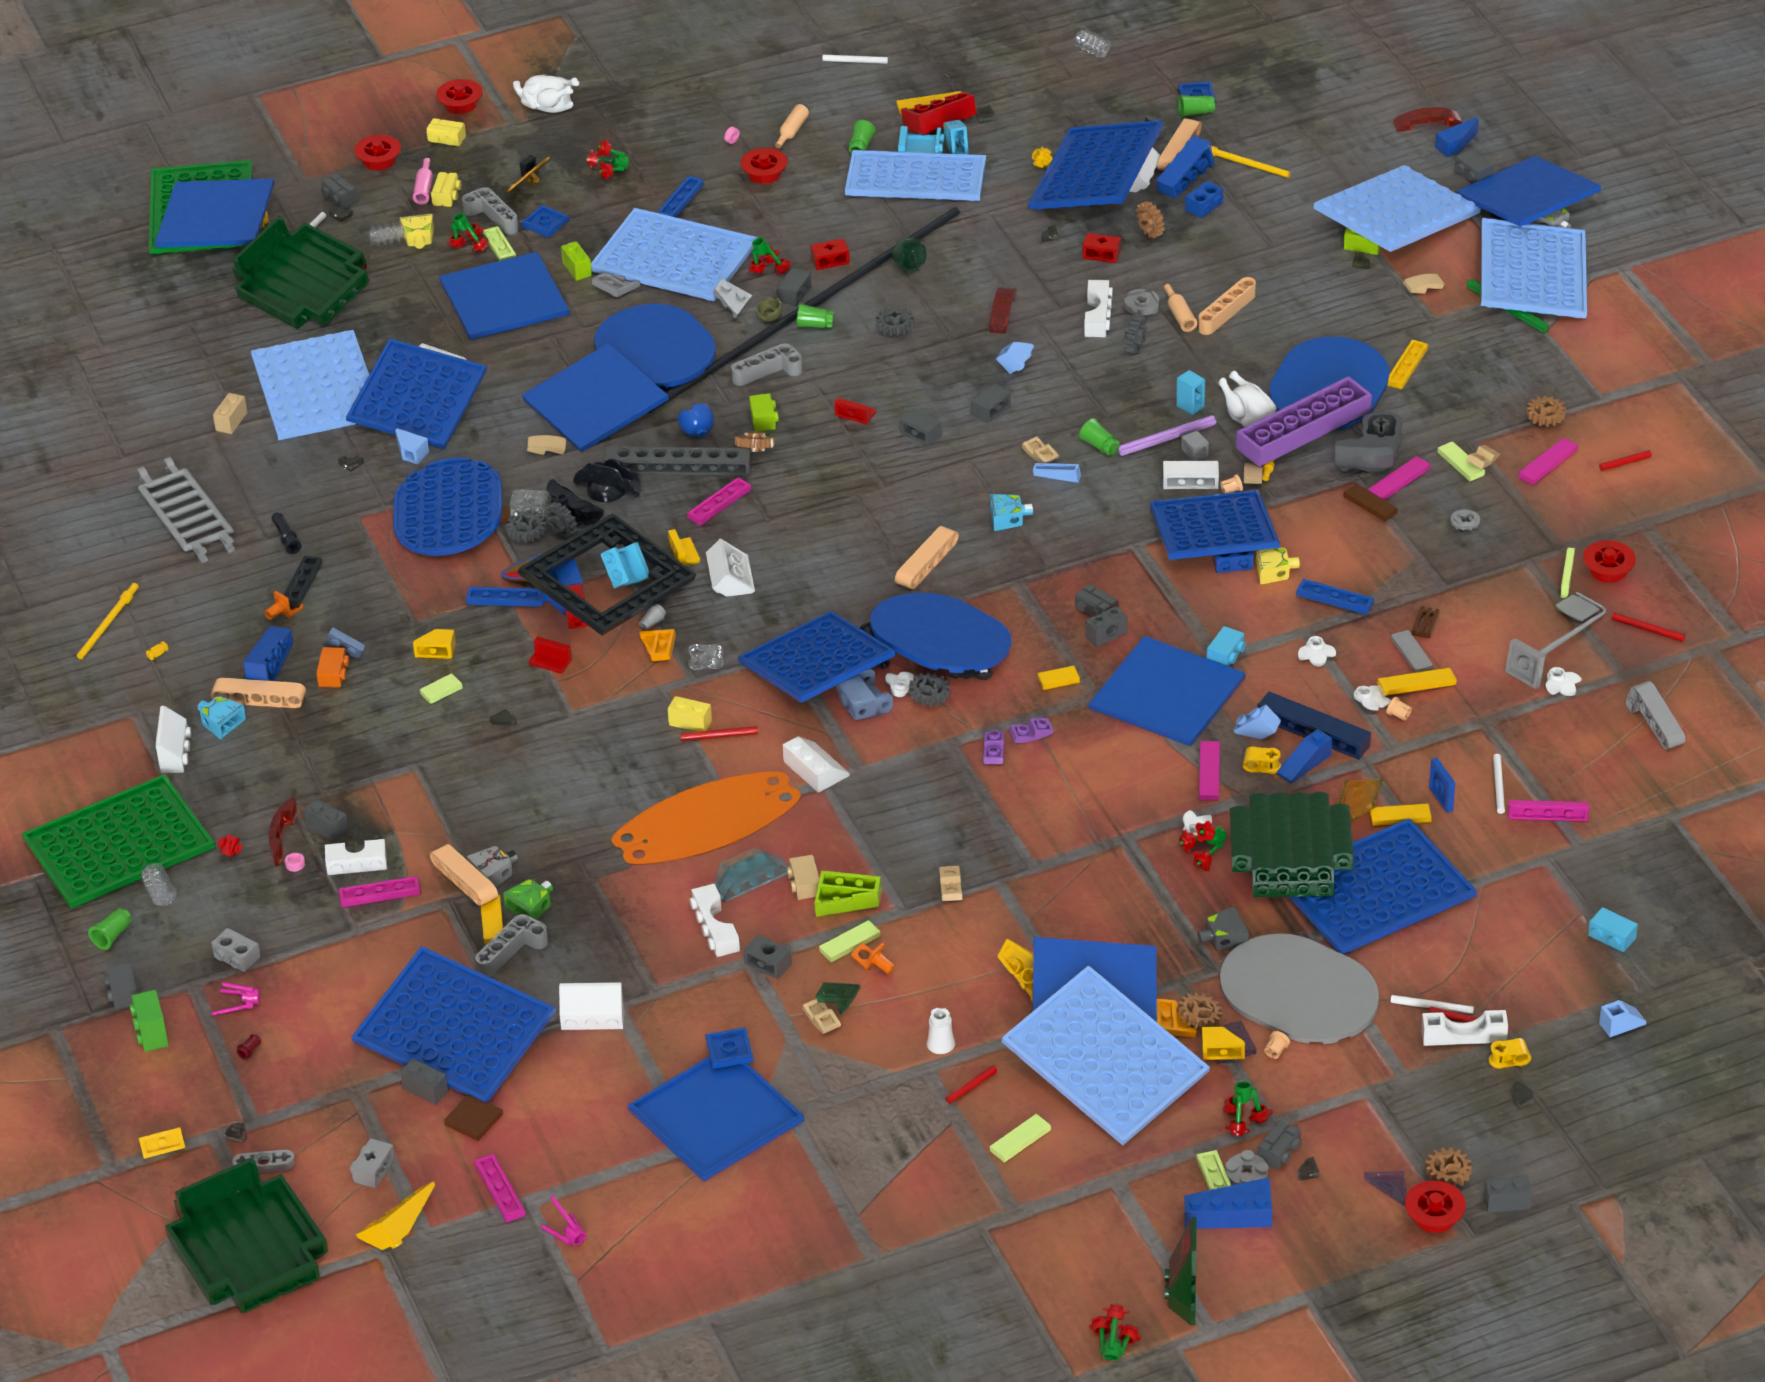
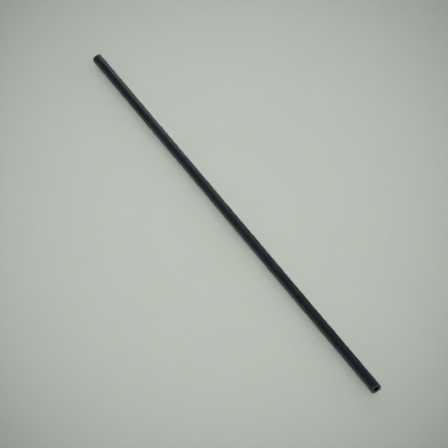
M957 207L950 209L804 304L816 307L960 213ZM798 308L714 361L699 377L675 386L666 392L669 400L648 413L655 411L796 320Z

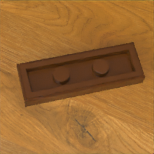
M1358 484L1353 485L1344 492V498L1383 521H1387L1397 514V507Z

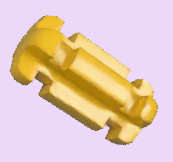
M161 641L160 644L158 643L150 648V651H146L147 658L154 660V657L157 658L168 651V645Z

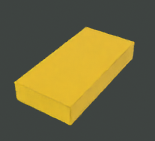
M1075 666L1038 673V680L1043 690L1080 683V677Z

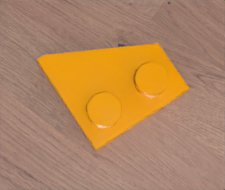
M675 629L639 632L652 661L671 659L676 638Z
M1157 999V1023L1172 1036L1195 1038L1197 1031L1194 1027H1188V1022H1182V1016L1177 1015L1178 1003L1176 1000Z

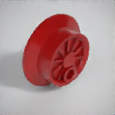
M456 79L442 84L438 88L436 96L438 101L444 104L448 112L465 114L476 108L477 101L482 96V88L472 80Z
M372 135L360 140L356 144L354 152L366 168L370 170H384L395 163L396 156L401 151V144L396 138L389 135Z
M757 148L747 152L741 158L740 164L741 168L748 173L750 180L755 183L768 184L775 182L781 177V172L786 168L788 161L786 155L777 149Z
M1604 540L1589 545L1583 553V561L1595 579L1611 583L1622 580L1627 575V572L1633 569L1636 563V555L1629 546L1621 542Z
M1425 1181L1415 1185L1408 1191L1405 1198V1208L1418 1227L1428 1232L1438 1233L1450 1229L1454 1223L1462 1218L1466 1209V1201L1463 1194L1449 1183Z

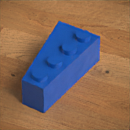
M1193 135L1186 142L1184 148L1176 154L1174 160L1167 165L1164 172L1158 176L1156 180L1158 192L1176 199L1188 188L1190 182L1194 183L1197 180L1199 174L1203 175L1206 173L1207 167H1213L1215 164L1211 142Z
M273 626L267 629L243 661L245 669L244 679L276 681L293 645L291 629Z
M1270 1178L1184 1195L1185 1229L1192 1217H1196V1229L1272 1227Z

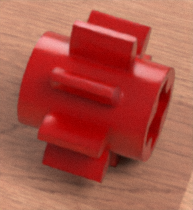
M226 834L225 838L220 837L217 846L221 847L220 853L234 857L235 853L240 854L243 845L239 844L240 838Z

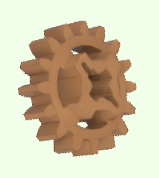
M1148 201L1138 205L1135 211L1138 213L1136 217L1138 218V225L1141 226L1140 229H1143L1144 234H1148L1149 238L1152 237L1154 239L1162 235V231L1165 230L1163 227L1165 223L1162 221L1163 216L1160 210L1157 211L1156 205L1153 206L1152 202L1148 203Z
M1543 396L1542 399L1537 397L1536 400L1531 399V403L1527 404L1526 415L1528 420H1532L1533 424L1538 422L1539 426L1545 425L1548 427L1549 424L1556 426V422L1561 423L1565 419L1566 407H1564V403H1559L1560 399L1553 400V396L1550 398Z
M744 432V436L735 437V446L751 448V452L765 451V448L774 447V438L766 436V433Z
M1194 992L1193 996L1187 993L1186 997H1181L1177 1007V1015L1182 1016L1181 1021H1187V1026L1193 1025L1195 1030L1198 1027L1202 1029V1027L1218 1026L1223 1013H1221L1222 1007L1218 1006L1219 1002H1213L1212 996L1205 997V993H1202L1201 996L1197 992Z
M1442 1147L1441 1152L1434 1150L1433 1155H1428V1160L1425 1161L1426 1176H1430L1429 1181H1442L1455 1187L1458 1183L1463 1186L1464 1180L1469 1181V1176L1472 1174L1471 1160H1467V1154L1461 1155L1460 1149L1454 1152L1452 1147L1449 1148V1151Z

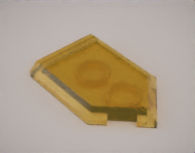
M1382 779L1344 781L1338 803L1350 806L1351 821H1355L1375 808L1383 782Z

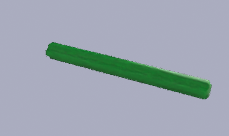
M1474 279L1467 281V288L1481 296V284ZM1503 309L1542 333L1548 331V323L1528 311Z

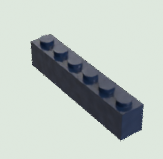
M1270 691L1257 704L1258 708L1267 705L1281 720L1279 728L1303 738L1319 729L1332 738L1333 750L1359 760L1370 747V731Z

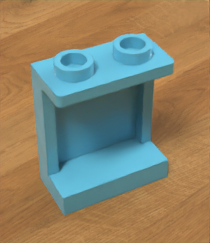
M901 126L898 152L943 154L944 134H941V128L938 127L937 135L908 134V126Z
M638 542L624 548L617 549V547H614L600 554L614 589L637 584L650 578L648 576L649 569Z

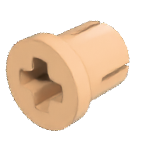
M1238 474L1233 475V478L1220 482L1223 493L1243 491L1242 482Z
M1394 697L1389 703L1386 713L1406 721L1411 714L1412 707L1401 702L1400 698Z
M1273 1031L1268 1044L1264 1048L1265 1054L1270 1058L1278 1059L1284 1048L1289 1046V1038L1282 1032Z

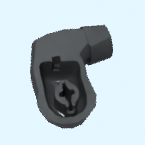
M1386 411L1369 413L1362 418L1363 431L1361 438L1335 441V467H1339L1340 471H1348L1354 468L1375 473L1386 471L1394 465L1400 452L1402 418L1398 414Z

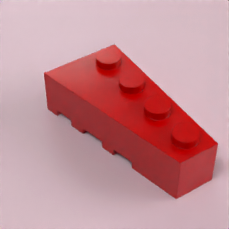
M967 92L947 96L945 100H932L929 105L917 104L914 105V109L908 110L907 107L901 109L903 125L908 126L909 130L920 135H927L930 131L937 130V127L942 129L945 122L965 120L977 114L974 95Z

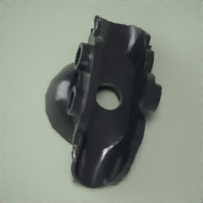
M609 459L605 463H588L573 478V483L589 482L587 493L591 499L598 502L618 500L626 492L638 497L641 491L638 475L632 473L627 467L621 468L620 463L616 459Z
M555 479L548 482L546 490L551 495L550 503L560 502L562 507L565 505L571 511V516L575 517V522L578 523L577 526L582 524L585 526L593 525L604 515L603 509L580 499L571 490L560 485Z

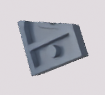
M333 627L324 643V647L345 648L346 654L360 658L366 646Z

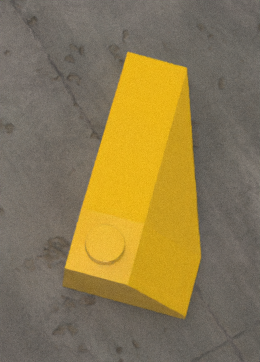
M1006 939L997 957L1007 970L1015 976L1020 983L1019 985L1029 994L1032 1000L1033 952Z
M430 1182L420 1187L402 1200L400 1204L385 1212L383 1217L374 1220L357 1233L358 1239L381 1250L390 1246L394 1249L403 1243L402 1238L410 1232L435 1187V1183Z

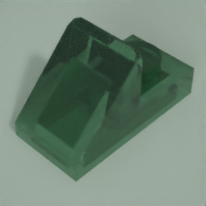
M823 982L816 994V999L818 1002L836 1003L842 1015L853 1002L861 987L860 984Z

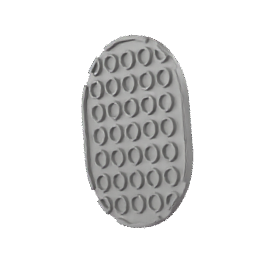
M1268 934L1252 938L1234 948L1225 958L1221 967V992L1233 1010L1246 1019L1271 1031L1282 1032L1289 1039L1297 1042L1331 1044L1346 1037H1354L1372 1022L1378 1010V987L1373 976L1364 966L1350 957L1302 936Z

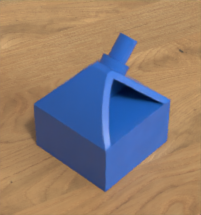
M575 559L549 573L565 586L582 584L583 588V582ZM541 591L540 597L536 601L538 606L549 602L563 615H566L564 607Z

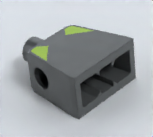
M1230 907L1207 917L1206 929L1197 932L1200 943L1211 941L1217 951L1234 949L1243 942L1248 941L1249 932L1235 907Z

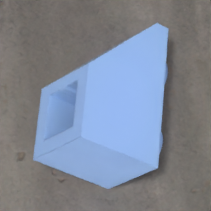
M1012 342L1001 350L996 360L1009 374L1016 370L1019 372L1024 368V362L1032 355L1030 352L1034 345Z
M398 428L395 430L397 446L402 460L418 465L429 453L428 439Z
M1264 705L1260 708H1254L1247 715H1241L1236 720L1237 724L1233 731L1236 734L1262 740L1276 732L1281 720L1267 705Z
M1618 1000L1601 1006L1599 1024L1609 1037H1613L1646 1025V1020L1635 1007Z

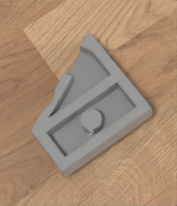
M602 273L592 278V284L614 297H620L640 287V280L635 279L633 282L625 281L624 276Z
M721 279L713 291V294L721 300L723 306L730 308L735 319L752 297L751 294L724 279Z

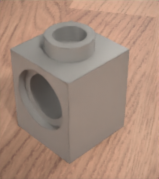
M1197 430L1181 436V451L1191 461H1197L1208 456L1209 442Z

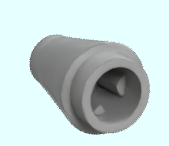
M659 604L650 606L639 622L640 627L647 631L664 620L666 615L664 608Z

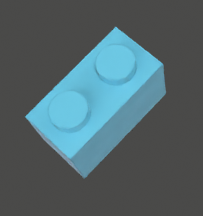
M1190 370L1177 378V407L1191 415L1204 408V378Z
M1224 626L1208 646L1207 659L1230 667L1231 664L1236 662L1239 653L1245 649L1244 633Z
M1602 907L1590 920L1588 936L1621 952H1625L1636 939L1638 924Z

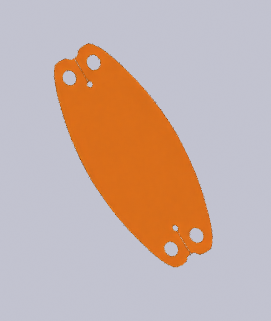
M777 771L751 773L712 781L682 791L653 805L623 825L615 832L611 841L616 847L623 850L622 856L630 864H652L695 856L724 847L760 830L791 809L799 801L801 793L798 789L788 784L789 778L785 773ZM770 777H777L779 783L769 785L767 780ZM783 793H789L792 798L789 801H781L779 796ZM627 833L633 835V839L630 842H624L621 840V836ZM642 850L645 852V856L637 859L633 857V852Z

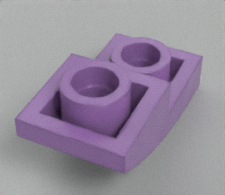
M1032 718L1027 725H1010L1009 728L1014 743L1035 741L1047 737L1054 732L1048 718Z
M997 730L985 732L983 764H1003L1004 732Z

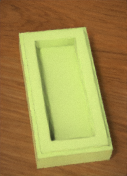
M449 674L421 688L420 694L432 704L462 689V683L453 674Z

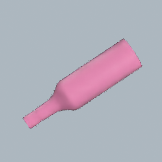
M429 158L424 159L422 168L416 173L413 200L420 205L428 203L430 199L433 174L429 170Z

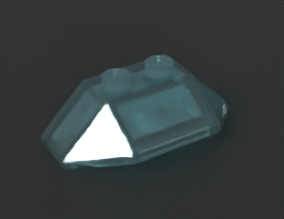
M752 848L721 862L714 884L719 892L721 901L724 903L786 875L787 867L790 866L780 856Z

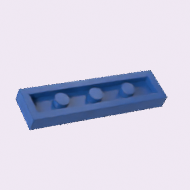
M688 176L657 213L676 218L704 185L703 179Z
M1307 579L1302 580L1296 596L1365 615L1369 613L1374 604L1373 597Z
M469 587L466 603L467 605L541 607L536 604L541 591L533 588Z

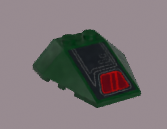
M1192 1217L1169 1259V1269H1165V1282H1169V1286H1165V1299H1169V1308L1190 1325H1195L1196 1217Z

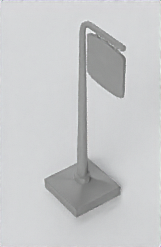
M1579 592L1556 605L1557 609L1582 622L1597 613L1599 608L1602 609V612L1539 651L1514 638L1510 641L1505 672L1534 689L1540 687L1546 654L1606 613V608Z

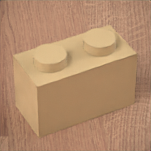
M232 393L227 394L213 413L216 431L228 434L234 432L247 414L245 396Z
M813 855L789 858L790 867H787L788 879L792 878V881H790L792 893L796 892L798 900L816 897L819 875Z

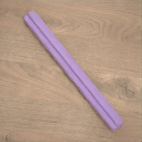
M1211 415L1119 445L1117 449L1121 456L1184 436L1196 430L1200 431L1215 426L1216 419Z

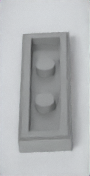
M1409 630L1391 635V641L1414 673L1433 670L1432 662Z

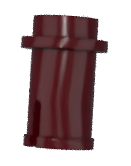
M251 1034L243 1044H239L237 1047L238 1056L242 1059L251 1057L253 1050L261 1044L260 1037L256 1034Z

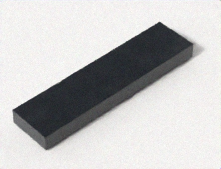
M303 557L284 593V596L289 599L290 607H300L322 565V558Z

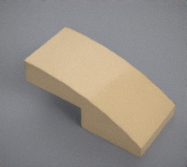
M1421 274L1407 278L1403 282L1410 293L1425 294L1427 288L1442 289L1445 284L1438 274Z
M537 435L530 436L527 439V451L540 455H544L546 450L562 455L565 452L566 438Z
M1038 436L1022 444V449L1039 463H1050L1059 458L1056 451L1049 444L1044 445Z
M1486 445L1478 447L1476 453L1469 454L1467 461L1484 469L1491 465L1500 456V453Z
M1244 463V483L1262 484L1263 465L1258 467L1255 463Z
M959 866L939 867L942 901L962 900Z
M821 997L803 1004V1011L822 1034L841 1026L833 1010L827 1008Z

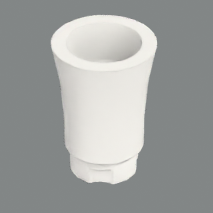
M945 1008L933 1009L929 1018V1032L926 1045L931 1052L936 1054L948 1053L955 1047L950 1012Z

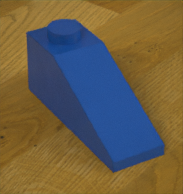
M1476 117L1436 133L1435 148L1446 157L1461 152L1478 133L1479 119Z
M1319 729L1312 732L1302 740L1279 768L1277 775L1292 784L1331 756L1332 738Z

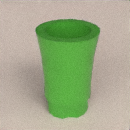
M1179 95L1178 112L1181 118L1208 114V112H1214L1215 110L1213 96Z
M858 120L853 124L849 143L850 154H852L853 150H867L868 144L876 131L874 125L869 121Z
M799 304L797 327L832 328L834 311Z
M1094 418L1088 420L1080 430L1079 438L1091 444L1107 455H1113L1120 445L1119 441Z
M118 908L102 921L90 927L88 935L93 944L103 950L109 949L118 936L132 922L130 913L126 909Z

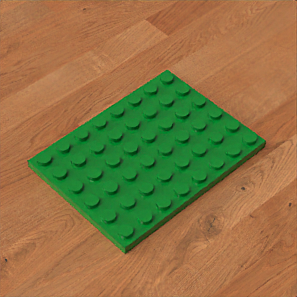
M252 161L151 169L149 253H177L180 251L247 246L224 245L156 248L155 241L175 182L252 179Z
M165 774L21 833L22 839L70 909L215 848L212 838Z

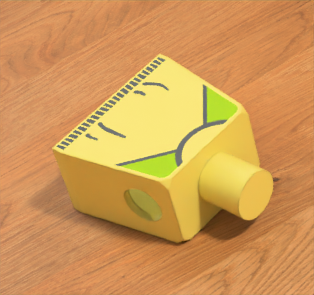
M432 214L400 217L402 234L407 246H415L421 249L425 245L432 243L434 232Z
M1285 548L1256 550L1255 562L1260 584L1287 580L1290 569L1300 567L1299 557L1288 558Z

